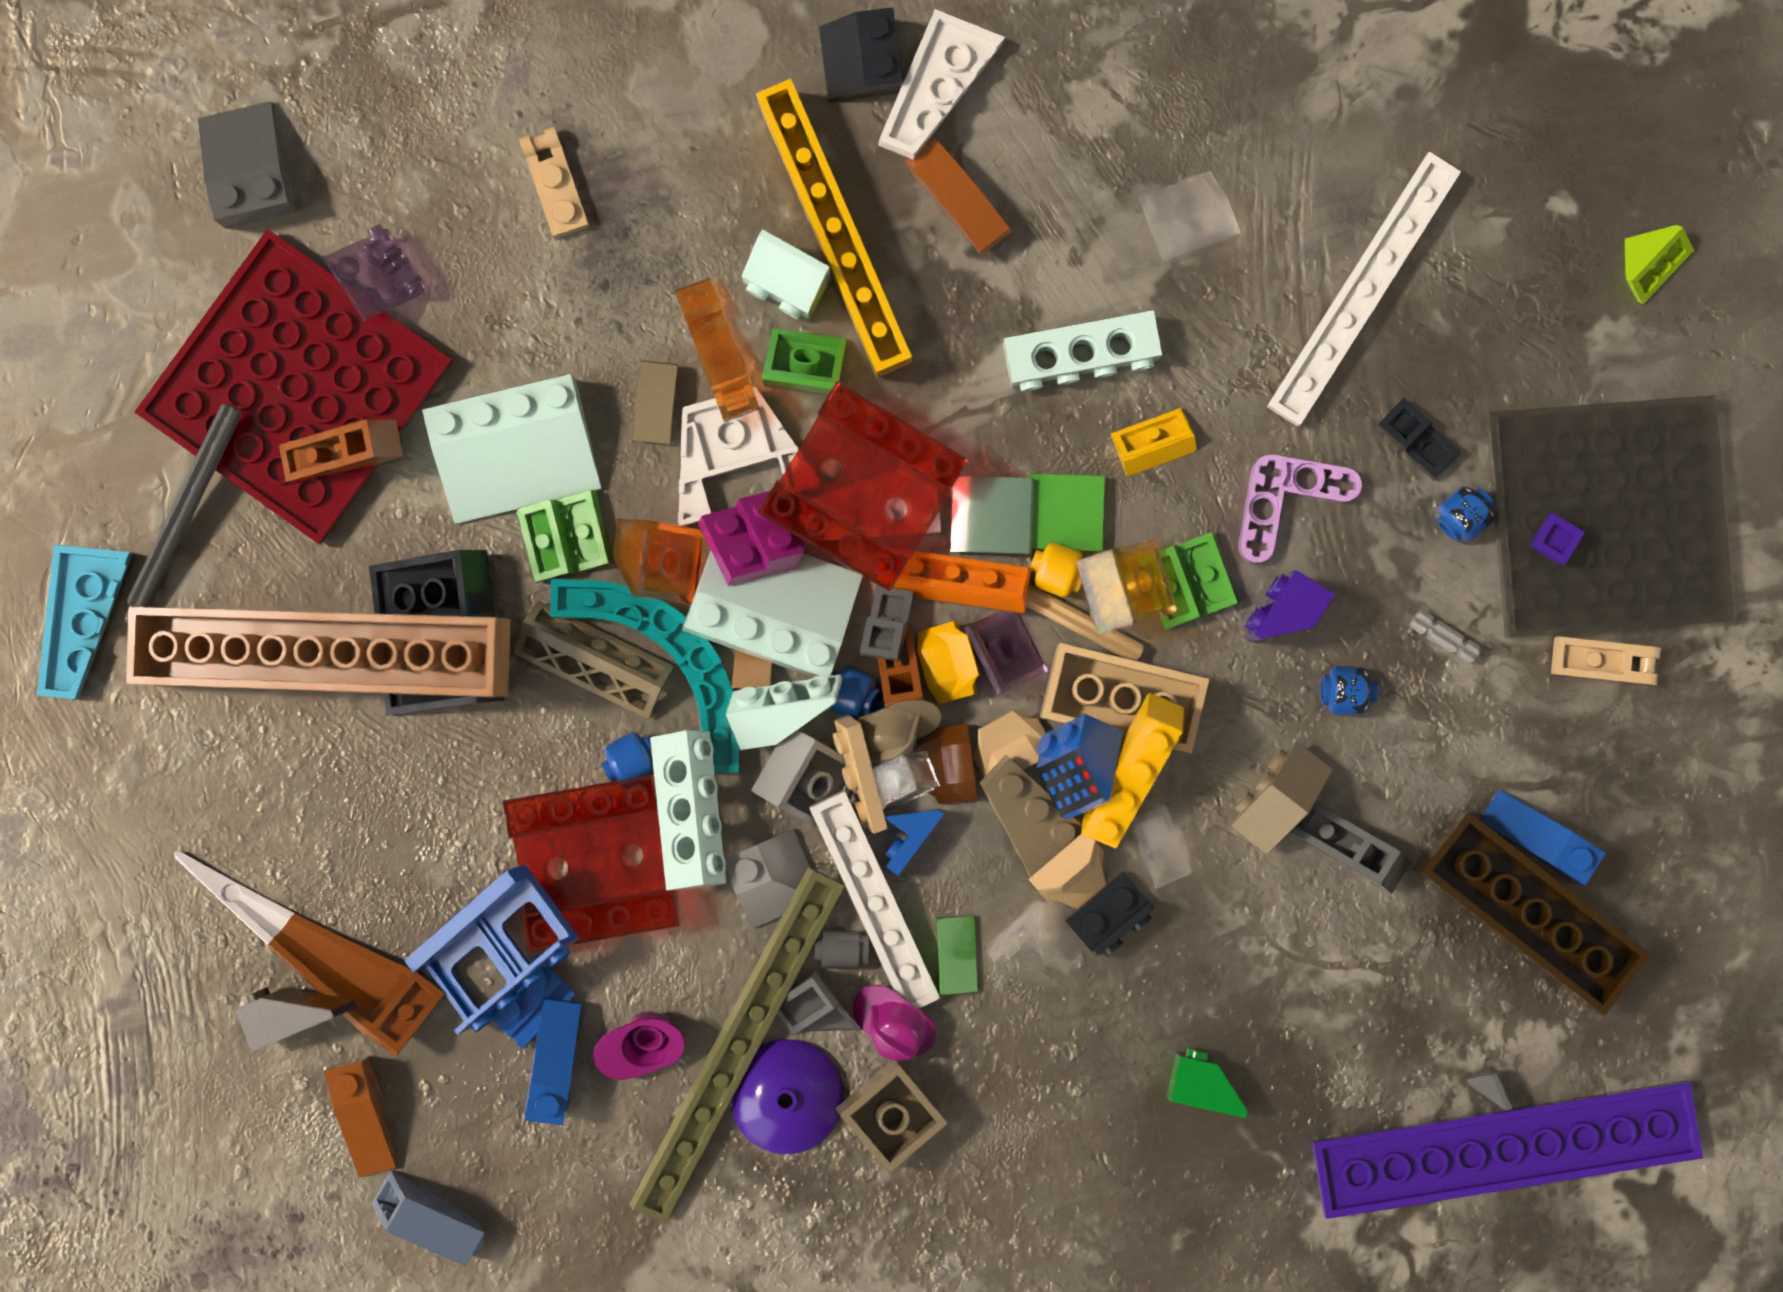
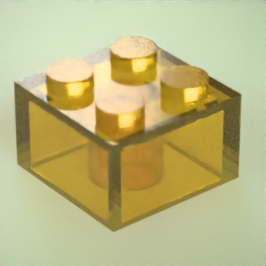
M1156 539L1111 549L1076 561L1080 582L1084 587L1090 607V616L1095 624L1098 635L1177 612Z

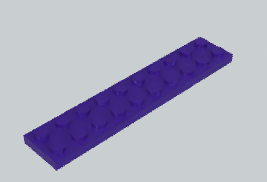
M1686 1080L1517 1107L1507 1111H1492L1311 1141L1323 1216L1326 1219L1703 1158L1691 1083Z

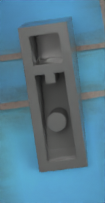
M1314 802L1309 813L1290 831L1391 894L1412 862L1401 851Z

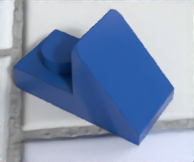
M938 809L884 816L908 835L904 841L897 837L885 853V856L890 859L886 867L899 876L944 814Z

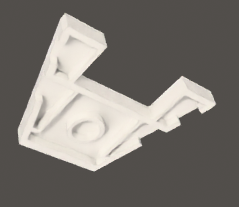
M756 387L683 407L678 524L680 527L698 523L701 515L711 513L703 485L704 479L770 460H779L789 496L822 487L820 479Z

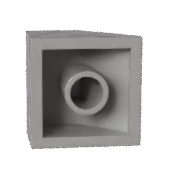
M796 730L776 745L751 791L776 807L818 828L809 807L841 791H845L846 795L850 792L842 774V769L846 767L844 756L802 731Z

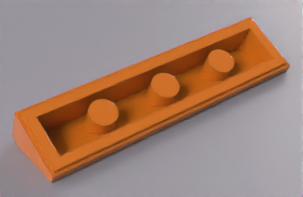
M883 546L875 581L876 586L914 591L916 598L1025 613L1032 569L1031 567Z

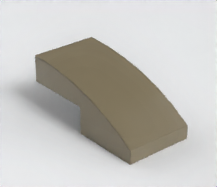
M647 360L640 361L634 412L633 441L661 444L671 443L679 364Z

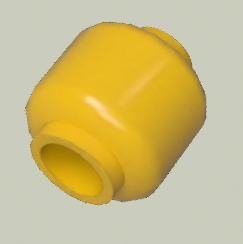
M1051 542L1046 546L1044 552L1036 550L1030 567L1032 569L1031 572L1035 573L1034 585L1036 588L1065 598L1072 591L1078 593L1088 564L1083 563L1081 552Z

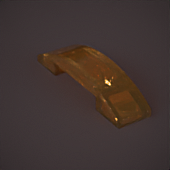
M710 278L675 290L724 423L760 410Z

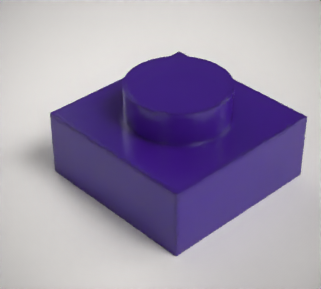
M1549 513L1529 547L1563 566L1566 565L1585 532L1554 513Z

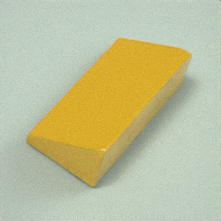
M1182 408L1111 433L1116 451L1127 476L1191 454L1197 449L1195 435Z

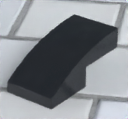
M1405 398L1378 424L1379 429L1392 443L1433 481L1460 455V450L1432 427V421Z

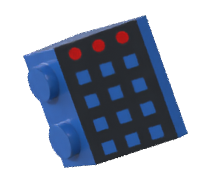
M1083 714L1043 735L1037 748L1039 758L1036 769L1060 817L1068 820L1110 801L1123 731L1092 716Z

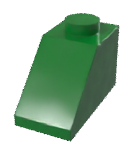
M1187 1048L1186 1054L1176 1052L1167 1092V1098L1170 1102L1246 1118L1247 1109L1218 1064L1214 1060L1209 1059L1210 1053L1192 1048Z

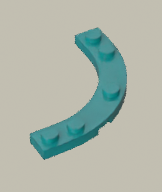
M551 579L550 619H590L620 624L645 635L670 655L685 675L693 691L699 713L700 731H710L711 743L713 745L714 773H739V745L726 716L733 689L722 662L707 639L682 631L686 617L666 602L630 586L595 580Z

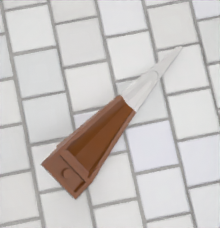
M175 851L174 855L177 861L318 993L355 1000L357 1007L342 1015L364 1036L368 1035L396 1057L443 999L445 993L417 972L413 973L411 969L353 943L262 897L186 854Z

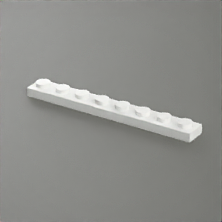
M1431 152L1426 154L1266 406L1267 408L1297 427L1301 425L1461 171Z

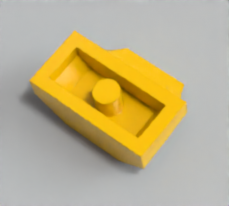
M958 620L919 631L917 652L927 687L938 704L977 694L978 690L975 679L979 675L968 634L960 631Z

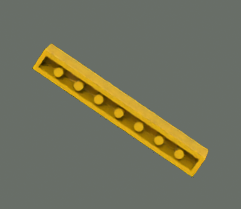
M790 78L756 93L760 110L876 377L879 378L912 364L910 351L792 79Z

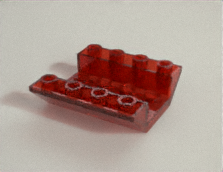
M836 381L817 413L818 418L780 481L777 480L757 513L890 592L947 500L969 459ZM827 460H835L842 467L840 477L834 481L825 480L820 475V467ZM892 499H900L907 506V513L900 520L890 519L885 513V506Z
M654 774L502 801L508 838H513L518 866L526 864L575 931L579 939L572 945L680 926L677 890H666ZM628 844H635L642 849L643 859L637 866H630L623 861L622 852ZM554 857H560L567 862L568 873L562 879H555L548 872V863ZM527 902L524 905L526 913L522 914L528 953L549 949L559 941L558 936L532 902Z

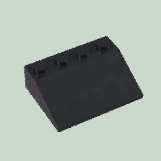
M455 550L369 566L374 614L495 618L487 550ZM384 693L386 716L505 701L504 697Z

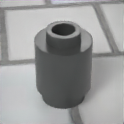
M822 930L821 938H817L814 943V961H821V968L858 969V965H868L869 938L868 935H859V931Z

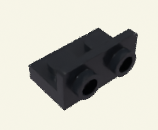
M1121 871L1068 916L1065 921L1095 957L1102 953L1105 957H1108L1123 944L1120 937L1131 928L1134 932L1139 931L1152 919L1149 913L1154 909V906L1143 896L1126 874Z

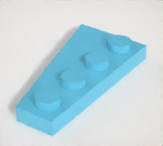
M64 545L53 546L37 696L79 700L133 553Z

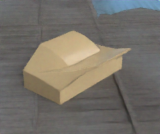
M1013 710L978 730L977 748L972 753V758L983 777L992 770L1004 755H1007L1022 770H1025L1038 762V744L1046 732L1038 718L1029 719Z
M1081 834L1028 880L1046 901H1057L1078 909L1107 884L1103 867L1104 851L1096 840Z

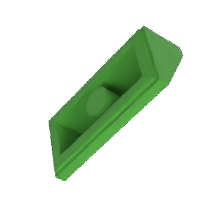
M974 915L936 917L940 995L978 992Z

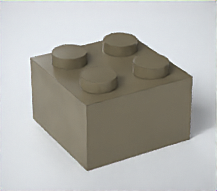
M890 1061L835 1108L888 1174L948 1124L896 1061Z

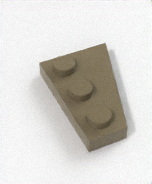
M1004 755L980 782L999 821L1008 833L1016 853L1020 856L1029 878L1081 835L1082 824L1074 817L1068 820L1060 817L1050 795L1007 755Z

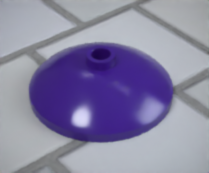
M796 1039L773 1040L759 1046L730 1101L731 1112L740 1131L756 1146L777 1154L800 1153L820 1144L835 1128L840 1118L835 1108L843 1102V1085L834 1063L817 1047ZM783 1093L790 1094L793 1098V1103L787 1107L782 1106L778 1101V1097Z

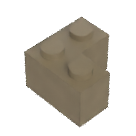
M1297 741L1287 752L1280 749L1267 765L1271 772L1269 770L1266 771L1254 787L1257 791L1254 794L1247 791L1234 807L1238 814L1231 827L1266 854L1309 813L1333 770Z

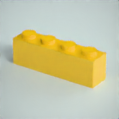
M1148 693L1121 742L1110 801L1084 812L1082 835L1117 848L1183 732L1184 707Z

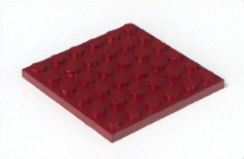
M267 228L134 413L194 456H197L220 406L223 403H227L240 409L242 416L215 471L317 544L322 545L379 464L294 482H286L279 445L364 419H395L400 437L454 361Z

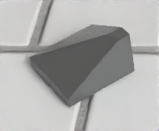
M1487 1068L1466 1078L1467 1083L1496 1105L1506 1111L1512 1109L1511 1106L1513 1105L1498 1073Z

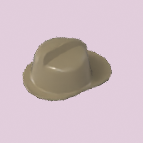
M906 700L878 712L860 717L857 721L861 723L871 764L895 763L906 760L913 752L916 740L933 732L940 724L941 713L939 708L931 702L924 700Z

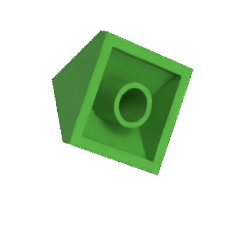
M772 328L762 372L764 386L839 397L847 338Z

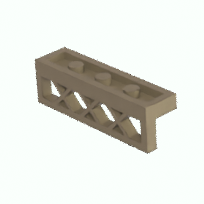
M539 600L524 620L513 654L647 719L653 713L659 695L674 668L673 665L578 619H550V606ZM528 637L541 642L546 651L539 652L527 646ZM568 655L576 659L580 667L572 668L566 665L561 656ZM603 672L609 675L614 684L607 685L599 681L595 673ZM636 688L650 695L647 704L634 698L629 689Z

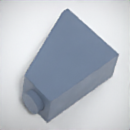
M390 1170L371 1203L385 1231L466 1266L471 1256H475L480 1251L484 1241L485 1232L478 1220L402 1175Z

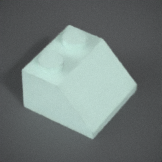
M762 229L743 271L742 279L748 285L745 290L763 301L770 297L781 303L779 309L795 319L803 315L809 319L830 283L831 276L829 266Z

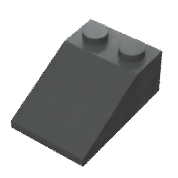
M271 101L198 118L205 186L214 221L223 228H229L298 211L274 106Z

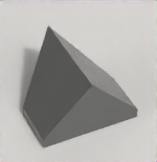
M818 969L789 990L777 1012V1015L792 1035L808 1031L862 1030Z

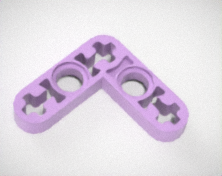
M1265 455L1259 458L1253 464L1250 474L1238 543V551L1241 557L1249 563L1257 564L1267 560L1272 555L1275 548L1284 493L1336 503H1346L1355 499L1360 494L1362 480L1359 474L1346 467L1279 455ZM1268 462L1273 463L1275 471H1279V476L1273 477L1269 486V490L1277 489L1276 496L1269 492H1255L1256 486L1259 488L1264 487L1265 475L1259 473V469L1266 467ZM1308 468L1315 473L1317 482L1312 489H1303L1297 484L1296 475L1300 469ZM1324 471L1330 473L1327 478L1330 481H1339L1343 475L1347 476V483L1353 484V490L1346 491L1343 496L1340 495V488L1328 485L1325 487L1326 493L1320 492L1325 481ZM1258 499H1266L1273 506L1272 516L1267 520L1258 519L1252 511V506ZM1249 522L1258 527L1270 526V533L1265 530L1261 532L1260 543L1266 545V551L1259 552L1257 557L1252 555L1251 548L1246 547L1247 542L1255 539L1257 530H1249Z

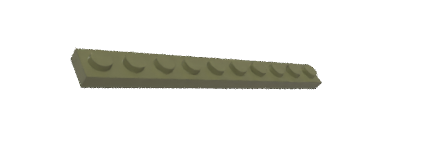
M810 867L807 868L633 1195L629 1205L634 1211L666 1223L844 888L840 881Z

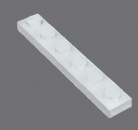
M841 791L810 806L809 809L893 990L918 1009L940 999L845 791Z

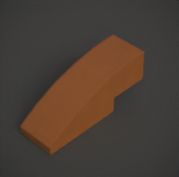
M935 138L925 144L914 159L908 158L905 161L914 179L934 199L942 213L981 255L1011 232L1009 226L980 189Z

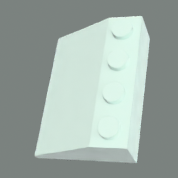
M571 374L422 410L431 449L454 524L514 511L543 501L557 500L588 490L597 491L602 489L577 382Z
M710 550L682 631L810 677H828L831 675L844 638L862 574L803 553L796 569L728 586Z

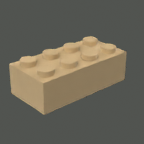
M1059 643L1056 647L1039 718L1066 724L1083 714H1087L1123 731L1122 738H1124L1148 693H1151L1184 707L1183 732L1173 750L1192 754L1209 679Z

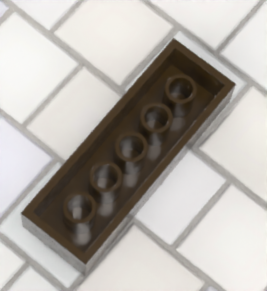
M1459 810L1413 869L1419 876L1582 1004L1598 1014L1606 1015L1651 957L1649 952L1469 811Z

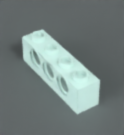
M1154 310L1004 338L1003 341L1011 388L1020 386L1021 392L1043 388L1042 382L1056 379L1058 385L1075 383L1080 381L1079 375L1094 373L1095 378L1112 376L1117 374L1116 368L1131 366L1132 371L1149 369L1154 367V361H1158L1162 356ZM1116 337L1124 338L1129 343V352L1125 355L1115 354L1110 348V340ZM1078 344L1089 346L1092 350L1093 358L1088 362L1076 360L1072 353L1073 347ZM1041 351L1052 353L1056 359V365L1050 369L1039 367L1035 361L1036 354Z
M685 730L651 737L666 890H687L726 884V862L722 848V824L718 811V788L714 775L713 745L711 743L710 731Z

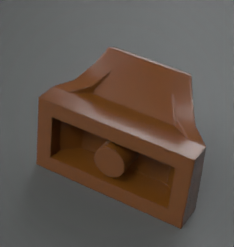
M968 725L936 728L928 734L921 744L913 748L918 789L934 796L939 804L976 800V784Z

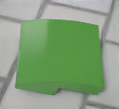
M588 490L561 499L547 500L516 509L535 583L614 563L596 490Z
M1214 532L1139 558L1164 629L1177 626L1240 602Z

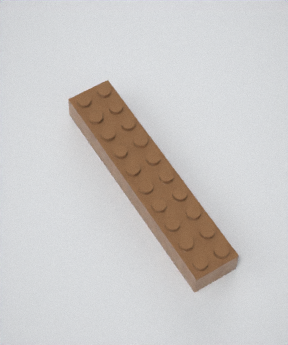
M129 607L126 684L508 697L511 619Z

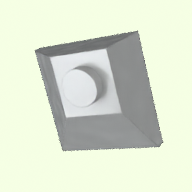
M794 829L725 858V870L753 928L783 915L807 868L810 867Z

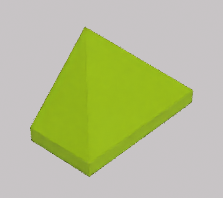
M1673 225L1625 238L1626 280L1639 303L1644 304L1694 251L1683 227Z

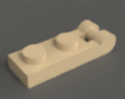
M555 126L544 129V134L532 138L530 135L520 137L519 142L553 238L557 239L590 227ZM550 148L553 157L539 161L536 152Z
M1557 636L1554 637L1551 675L1657 686L1659 674H1655L1656 659H1660L1661 648ZM1633 657L1640 658L1639 672L1631 671Z

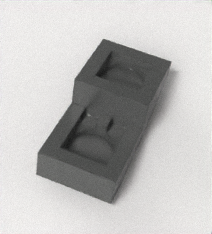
M876 586L871 615L866 619L860 655L898 661L913 609L914 591Z

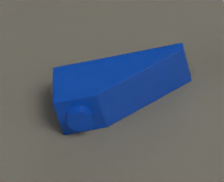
M1501 790L1496 792L1479 819L1499 836L1575 884L1586 885L1606 854L1574 832Z
M543 997L524 1107L525 1121L563 1126L581 1002Z

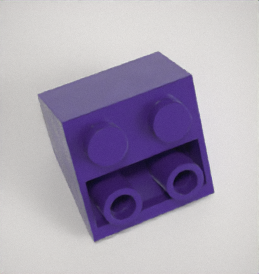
M1297 570L1287 574L1282 573L1279 577L1276 576L1267 588L1264 595L1269 597L1265 606H1261L1259 609L1255 608L1244 626L1249 629L1245 639L1253 642L1313 628L1335 594Z

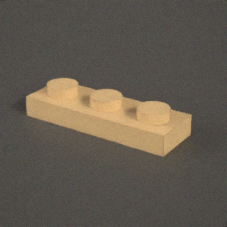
M848 714L836 718L834 722L837 732L833 733V739L837 751L840 755L844 756L846 767L842 769V774L847 787L853 791L855 802L851 803L856 817L859 823L864 825L873 834L888 829L861 723Z

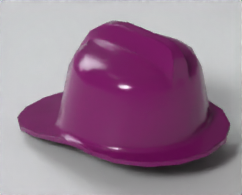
M875 984L864 987L856 994L853 1001L854 1017L865 1033L872 1037L873 1045L884 1058L891 1061H911L915 1056L925 1054L932 1048L936 1040V1027L932 1019L898 992L887 986Z
M645 1011L632 1016L626 1025L613 1029L603 1035L595 1046L593 1056L595 1066L602 1074L611 1079L627 1080L674 1064L682 1056L685 1044L683 1035L673 1025L670 1017H664L660 1013Z

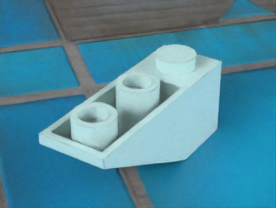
M841 674L828 677L816 676L808 680L796 682L782 681L775 685L757 688L745 687L734 691L726 716L740 750L777 745L833 705L837 700L842 683Z

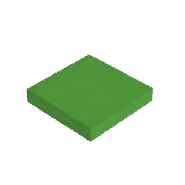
M1029 473L1028 478L1035 479L1032 550H1045L1049 543L1055 542L1079 552H1102L1105 476Z

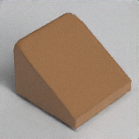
M735 651L732 688H757L771 685V662Z

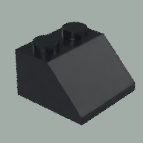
M893 7L854 12L819 26L828 102L899 94L902 87V74Z

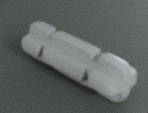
M1420 610L1414 615L1410 622V627L1420 634L1426 633V638L1450 653L1456 652L1457 657L1464 662L1473 663L1480 654L1481 647L1470 639L1464 640V635L1440 620L1434 621V617L1424 610Z

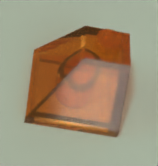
M617 519L613 558L632 596L691 605L698 586L704 536L700 529L650 520Z

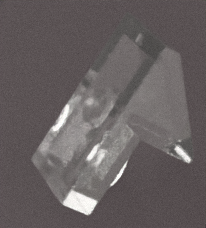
M1038 897L983 948L984 953L994 963L1000 958L1004 962L1010 959L1020 949L1021 945L1017 941L1022 937L1044 959L1045 904Z

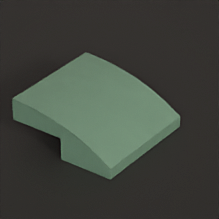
M953 477L951 552L1032 554L1035 479L1017 477Z

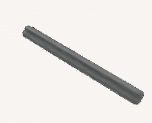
M223 403L220 406L128 596L127 602L132 607L149 608L242 416V411L237 407L227 403Z

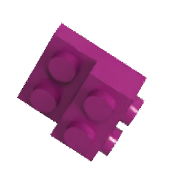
M773 490L739 498L736 507L701 515L698 524L728 586L796 569L805 550V540L799 530H792L788 522L790 518L789 507L784 499L777 500Z

